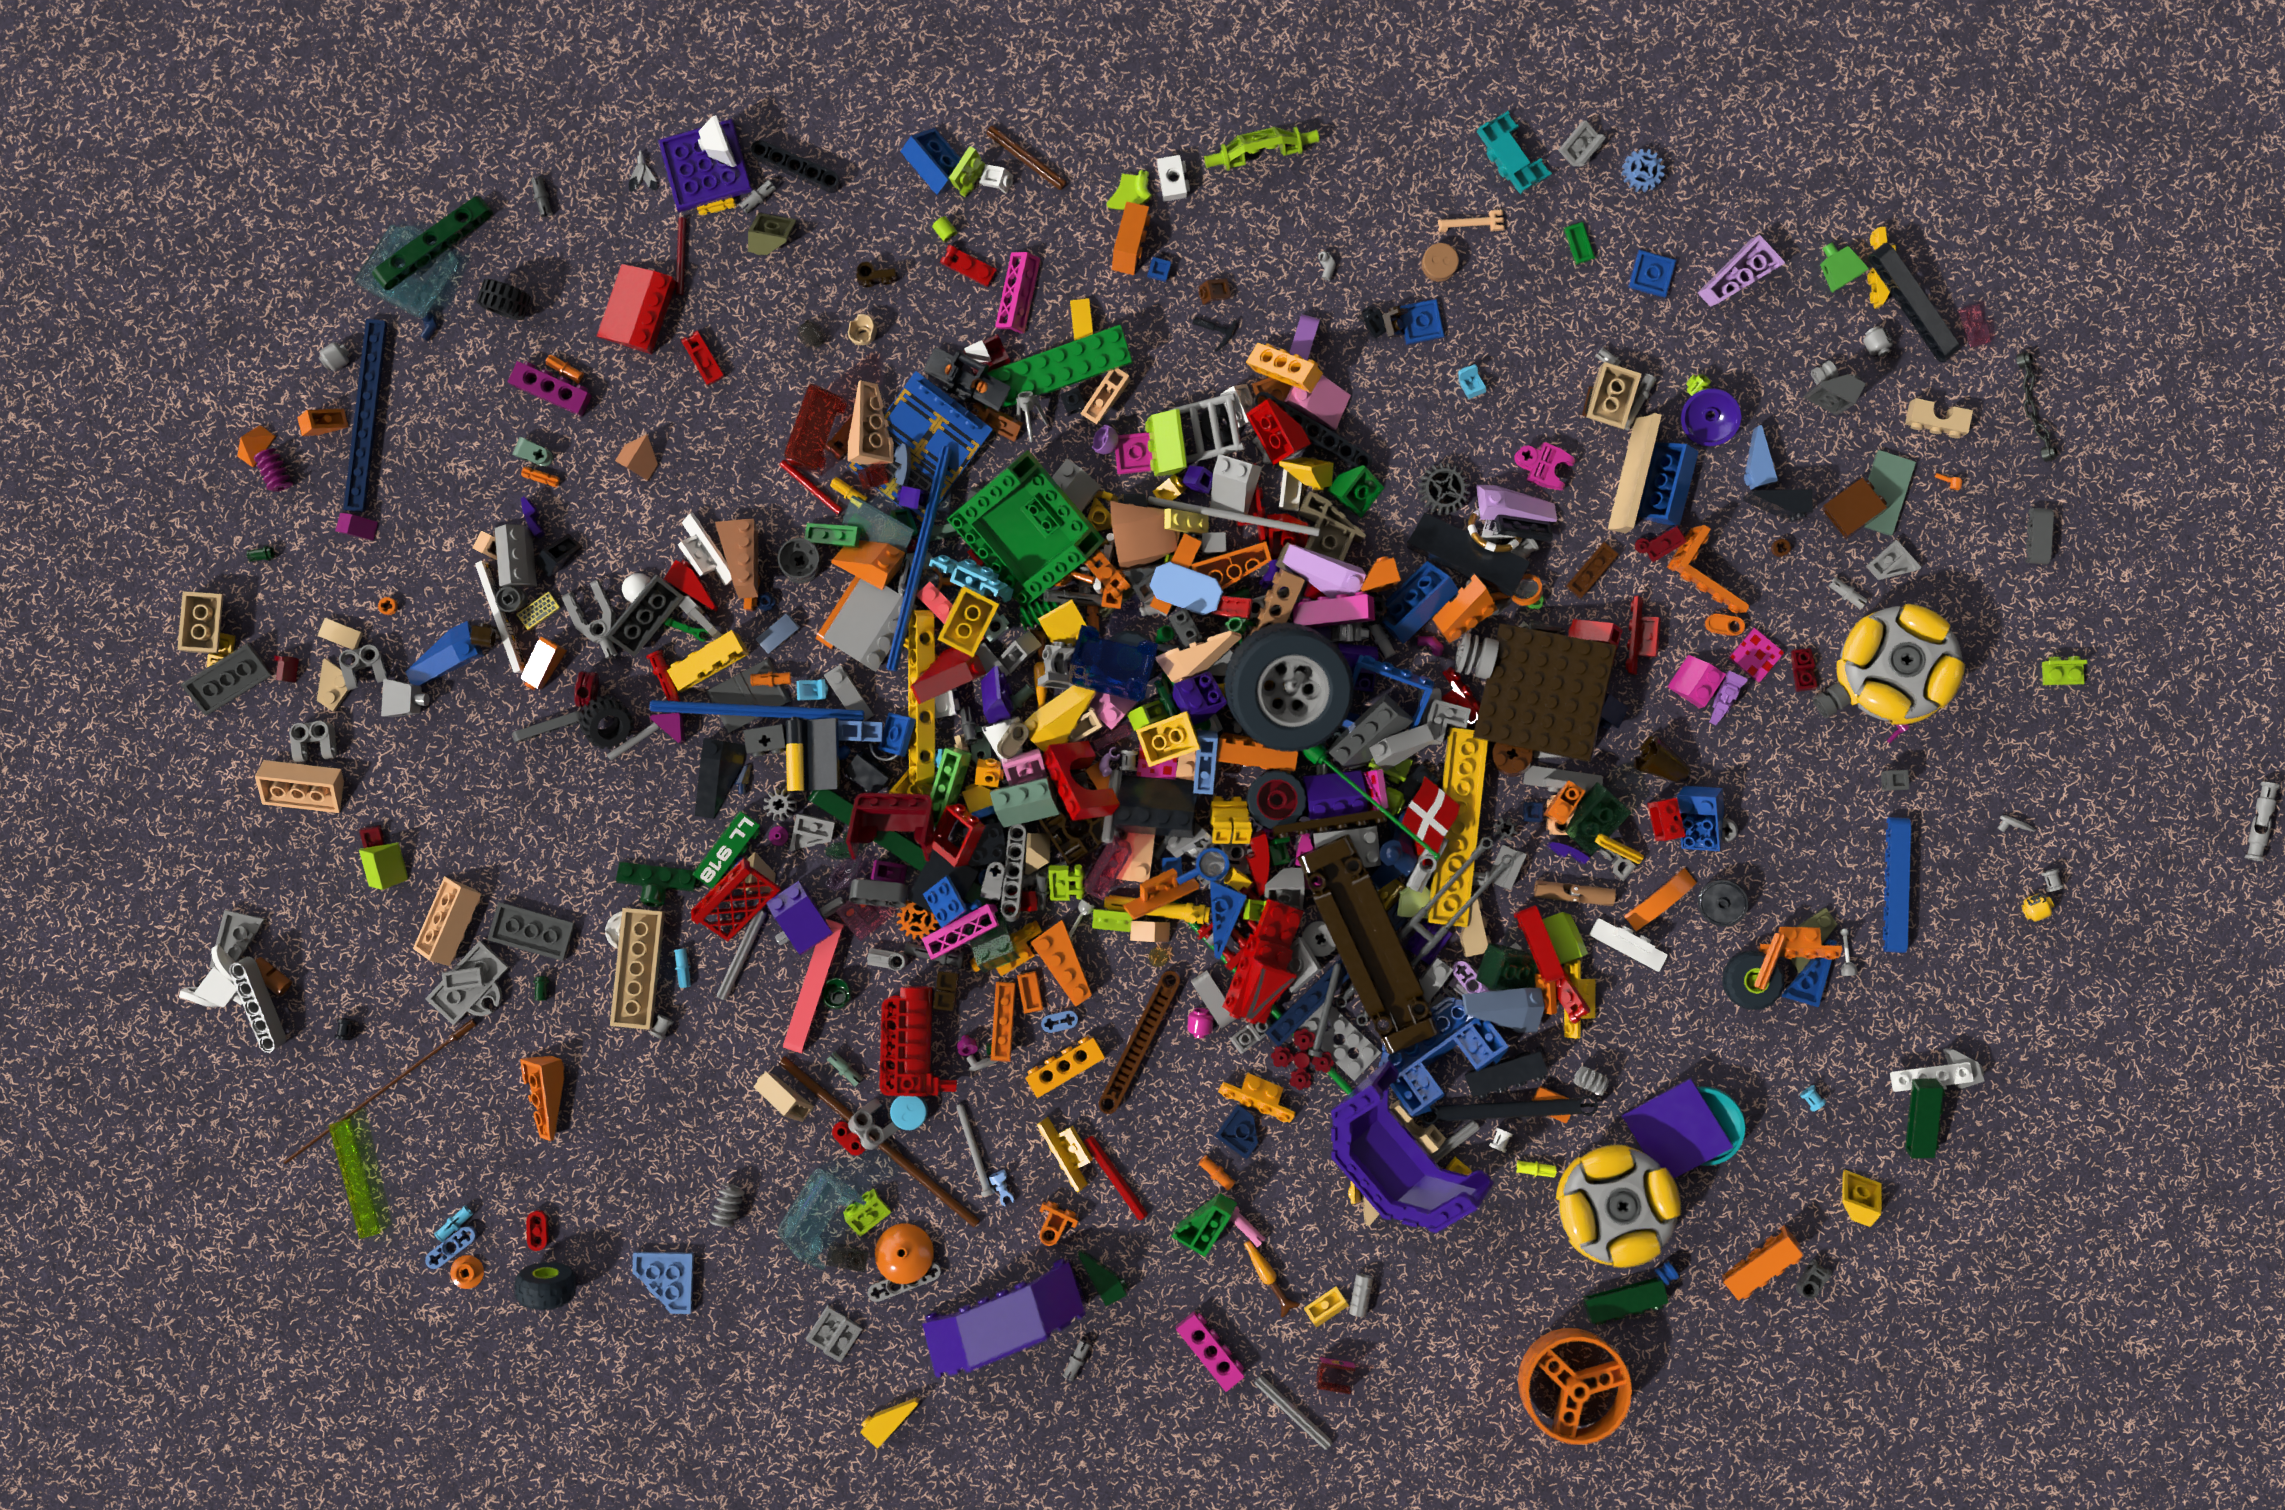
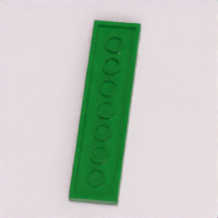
M1117 325L992 370L987 374L1012 387L1001 408L1002 410L1016 405V398L1021 392L1031 391L1033 395L1039 397L1133 363L1122 325Z

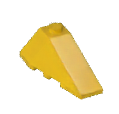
M1087 678L1081 679L1035 711L1023 722L1029 730L1028 738L1043 752L1046 751L1049 745L1062 744L1069 741L1067 738L1071 731L1076 729L1077 721L1081 714L1087 710L1097 693Z

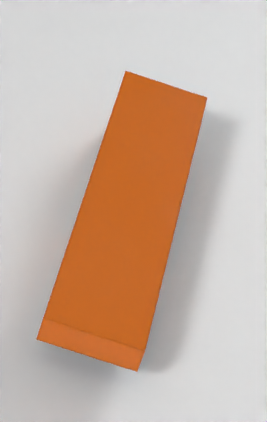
M1184 533L1171 562L1190 568L1202 541ZM1155 595L1150 604L1151 607L1165 614H1168L1172 605L1157 599Z

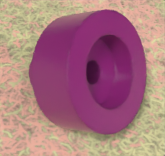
M776 826L769 832V840L776 846L786 844L789 839V833L784 827Z
M968 1035L962 1036V1040L957 1043L958 1053L962 1056L972 1055L978 1050L976 1040L969 1038Z

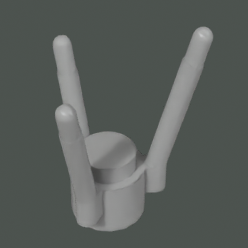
M1031 391L1019 393L1016 398L1017 420H1021L1022 408L1025 411L1029 441L1033 442L1029 411L1034 409V405H1036L1044 423L1048 425L1049 422L1038 402L1037 395H1033Z

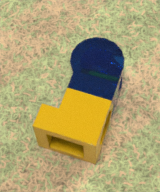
M1232 866L1219 884L1239 892L1243 886L1248 888L1252 882L1247 875Z

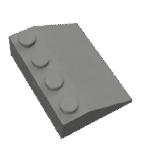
M860 579L822 639L876 672L892 647L904 597H901L900 594L887 586L881 590ZM914 604L912 610H915L917 605Z

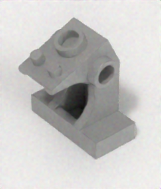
M1053 642V645H1045L1042 653L1045 674L1037 679L1038 686L1067 690L1079 682L1081 677L1072 676L1067 669V663L1071 661V654L1077 651V648H1072L1071 643H1068L1067 647H1065L1063 642ZM1054 663H1057L1058 673L1054 668Z

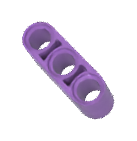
M1301 314L1289 352L1290 355L1297 354L1304 360H1308L1320 319Z

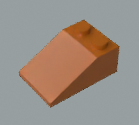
M859 540L858 547L844 546L832 559L831 563L883 590L900 570L905 552L888 543Z

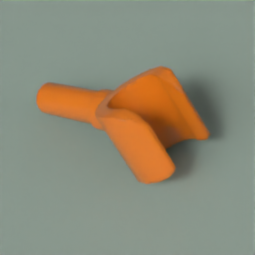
M1936 473L1935 478L1949 482L1950 489L1960 490L1962 488L1961 478H1951Z

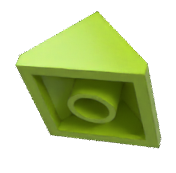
M399 842L359 849L370 887L384 890L408 880Z

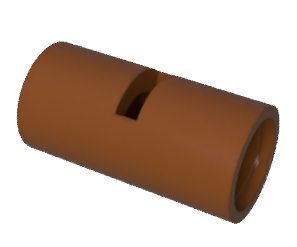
M259 957L255 961L266 987L277 996H282L293 981L265 959Z

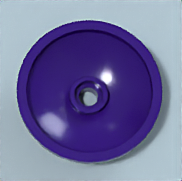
M1707 388L1693 394L1684 404L1681 413V424L1686 435L1695 443L1704 446H1716L1727 442L1735 435L1741 423V409L1737 400L1730 393L1717 388ZM1713 411L1715 415L1709 417L1707 413Z

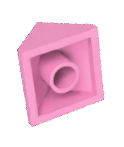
M1039 748L1017 754L1009 759H1001L1009 786L1047 777Z

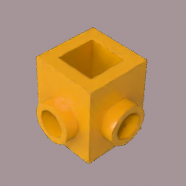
M992 758L986 760L978 759L975 785H982L986 788L998 787L999 780L1003 781L1004 769H1000L1001 762Z

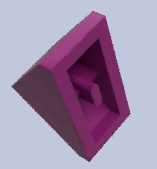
M340 513L335 531L373 541L378 522L353 514Z
M682 713L657 714L649 717L679 744L685 742Z
M874 860L871 879L904 884L907 865Z

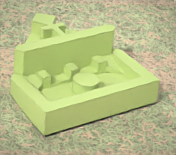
M1408 886L1403 891L1400 890L1398 892L1400 896L1397 915L1400 917H1414L1422 907L1424 908L1429 903V889L1425 886L1422 893Z

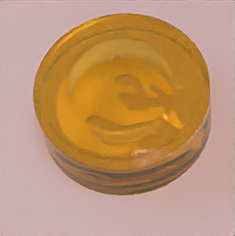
M1156 947L1149 952L1148 959L1153 966L1161 967L1166 964L1168 954L1163 948Z

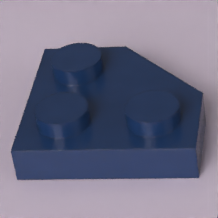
M1237 1103L1214 1136L1246 1160L1257 1146L1258 1140L1253 1114Z

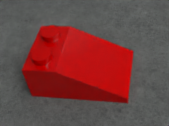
M1270 398L1246 413L1273 465L1293 456L1311 444L1302 426Z

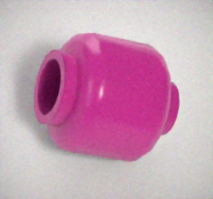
M1195 1008L1188 1015L1187 1029L1189 1033L1193 1034L1195 1038H1205L1206 1035L1211 1034L1213 1031L1214 1017L1208 1009Z

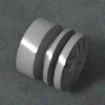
M1465 633L1456 652L1455 672L1461 673L1465 665V674L1469 675L1472 667H1474L1475 677L1490 678L1497 657L1499 641L1485 637L1482 644L1478 645V635H1474L1470 643L1471 634Z

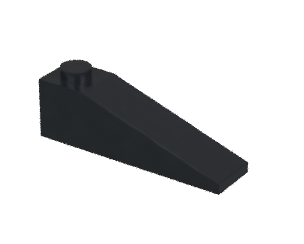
M704 738L694 816L715 818L743 766L746 752L745 745Z

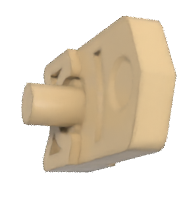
M964 734L954 736L956 742L954 747L970 753L967 743L965 744Z

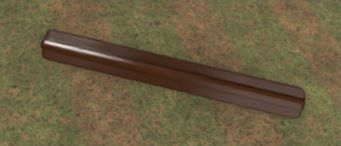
M991 125L987 129L986 133L990 138L1059 190L1064 188L1066 185L1065 179L995 126Z

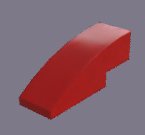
M1263 830L1251 833L1250 845L1253 853L1245 855L1252 880L1255 883V890L1259 896L1263 895L1265 891L1270 862L1269 845L1266 833Z

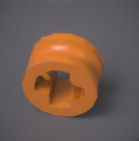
M384 597L379 601L378 609L385 615H393L398 609V604L394 599ZM390 601L389 604L392 605V609L385 611L384 604H388Z

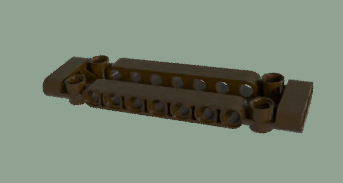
M1344 835L1298 856L1297 859L1307 878L1308 885L1314 893L1315 903L1369 1018L1371 1017L1375 1030L1378 1032L1387 1053H1395L1438 1034L1440 1030L1424 997L1421 984L1369 872L1365 870L1362 859L1359 857L1350 835ZM1355 860L1359 863V867L1351 869L1348 863ZM1318 876L1322 878L1323 883L1315 885L1312 882V878ZM1415 1005H1424V1011L1417 1012L1414 1009ZM1384 1019L1388 1021L1389 1025L1381 1027L1378 1022Z

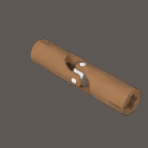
M1535 881L1534 897L1606 906H1613L1615 903V889ZM1564 890H1570V893L1567 894Z

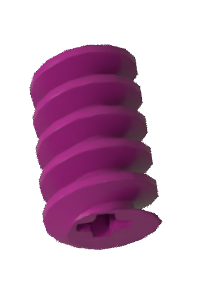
M276 448L263 450L255 455L254 460L258 463L257 467L261 470L260 474L264 477L263 480L267 484V489L272 492H279L291 487L293 483L286 482L290 476L283 475L287 469L280 468L284 462L276 461L281 455L273 454Z

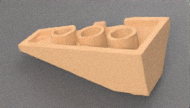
M861 380L858 382L848 440L849 462L864 465L893 463L894 443L888 433L887 427L889 424L884 418L882 410L884 406L878 384Z
M1228 631L1209 637L1206 643H1191L1188 649L1179 651V648L1172 649L1157 656L1156 661L1171 682L1177 683L1204 673L1238 642L1242 636L1237 632Z
M1125 832L1123 841L1120 842L1112 860L1110 878L1144 882L1150 879L1155 835Z

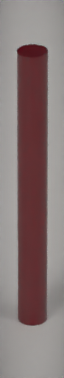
M683 217L678 218L676 295H684L686 218Z

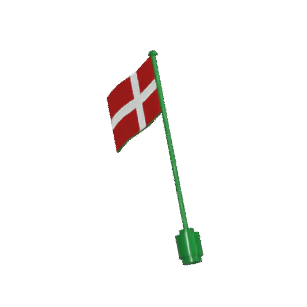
M1319 744L1314 748L1311 747V749H1303L1302 754L1313 764H1327L1435 856L1434 859L1440 858L1441 855L1438 852L1442 841L1456 820L1460 805L1427 777H1423L1422 785L1409 804L1401 823L1327 760L1329 758L1327 755L1329 751L1323 745Z

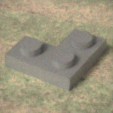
M1432 699L1426 724L1429 726L1435 740L1443 742L1447 724L1466 728L1471 709Z

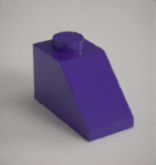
M902 486V489L898 491L897 501H899L901 506L925 510L929 491Z

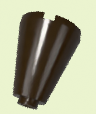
M1656 735L1655 738L1650 736L1640 746L1639 751H1642L1639 759L1637 757L1634 759V768L1636 770L1677 783L1686 781L1690 777V767L1660 737Z

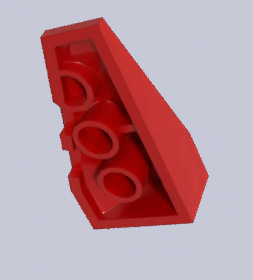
M951 647L944 650L910 687L918 704H921L987 673L978 655L974 654L971 657Z

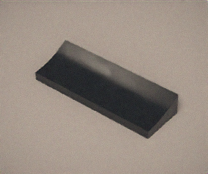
M1425 512L1407 541L1408 549L1469 578L1475 574L1484 585L1510 597L1514 596L1530 565V561L1511 552H1493L1484 549L1474 541L1470 533Z

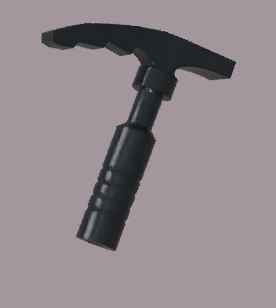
M1194 317L1192 324L1212 331L1217 330L1221 334L1226 335L1222 343L1216 347L1215 352L1222 349L1232 336L1237 321L1233 320L1229 329H1226L1227 327L1217 326L1213 322Z

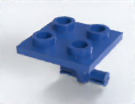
M949 875L923 893L941 928L948 925L954 919L962 918L975 911L982 905L978 899L973 903H963Z

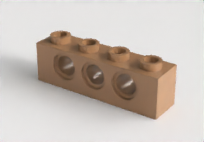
M1280 569L1279 572L1275 573L1272 580L1274 585L1272 590H1268L1264 599L1266 601L1265 606L1260 608L1257 614L1258 622L1256 626H1252L1249 633L1250 636L1254 631H1259L1266 623H1272L1273 625L1276 623H1287L1304 584V578L1284 569ZM1281 587L1288 588V592L1284 596H1279V589ZM1274 605L1280 606V611L1277 614L1271 613V608Z

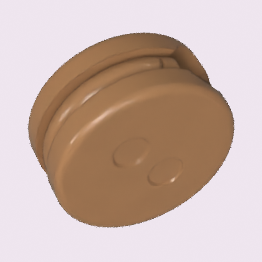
M1436 243L1426 250L1421 262L1422 270L1430 280L1436 282L1446 281L1454 275L1459 264V258L1452 246L1445 243Z

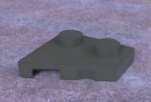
M1163 564L1122 571L1141 602L1144 603L1154 596L1150 583L1156 567Z

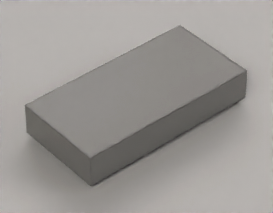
M483 966L442 972L444 992L485 986Z

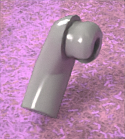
M1322 251L1318 255V259L1324 267L1321 278L1330 281L1336 263L1328 252Z

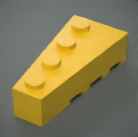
M731 630L715 641L708 643L699 651L692 652L683 661L679 660L671 664V668L667 672L677 690L683 692L750 653L739 634Z

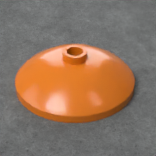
M908 1223L897 1224L888 1228L880 1236L875 1248V1261L879 1271L885 1278L898 1284H909L921 1279L929 1271L934 1258V1248L929 1235L920 1227ZM901 1249L905 1251V1255L903 1257L899 1256V1251Z

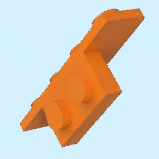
M1172 868L1141 883L1140 897L1124 904L1123 908L1132 919L1136 920L1199 889L1200 885L1194 878L1179 885L1176 880L1178 873Z
M1779 927V933L1786 936L1779 957L1787 959L1795 957H1805L1806 959L1826 958L1828 960L1840 958L1842 946L1821 945L1820 928ZM1760 944L1759 951L1767 954L1770 944Z

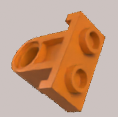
M1049 1200L1047 1203L1043 1201L1039 1210L1042 1213L1044 1209L1049 1211L1039 1236L1044 1245L1052 1246L1059 1240L1067 1221L1072 1222L1071 1227L1075 1228L1079 1218L1076 1217L1077 1214L1069 1209L1063 1211L1058 1208V1204ZM1052 1230L1055 1233V1237L1048 1239L1045 1237L1044 1232Z

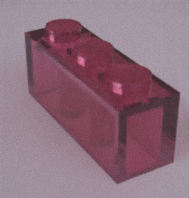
M1114 835L1113 842L1106 845L1084 882L1087 893L1101 900L1105 898L1132 853L1129 842Z

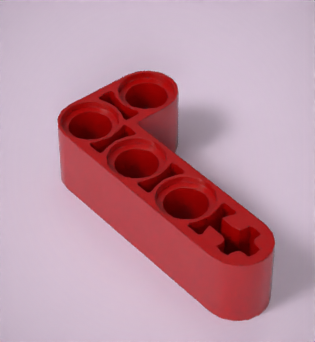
M1536 905L1514 913V918H1517L1518 927L1520 930L1522 929L1544 983L1548 984L1564 978L1563 969Z

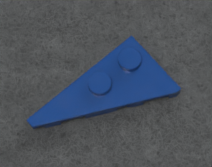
M1211 881L1214 956L1220 960L1247 896Z

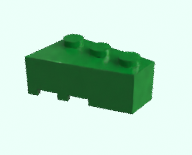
M1219 1193L1179 1222L1171 1237L1206 1257L1230 1219L1237 1202Z

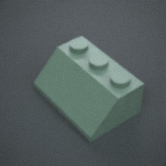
M1051 776L997 788L990 792L994 811L1003 828L1060 814Z

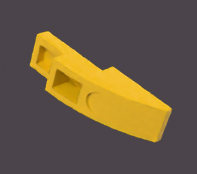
M1878 227L1872 232L1870 244L1874 246V251L1883 243H1887L1886 227ZM1872 268L1867 275L1868 284L1872 288L1870 302L1874 304V309H1878L1885 303L1890 291L1875 269Z

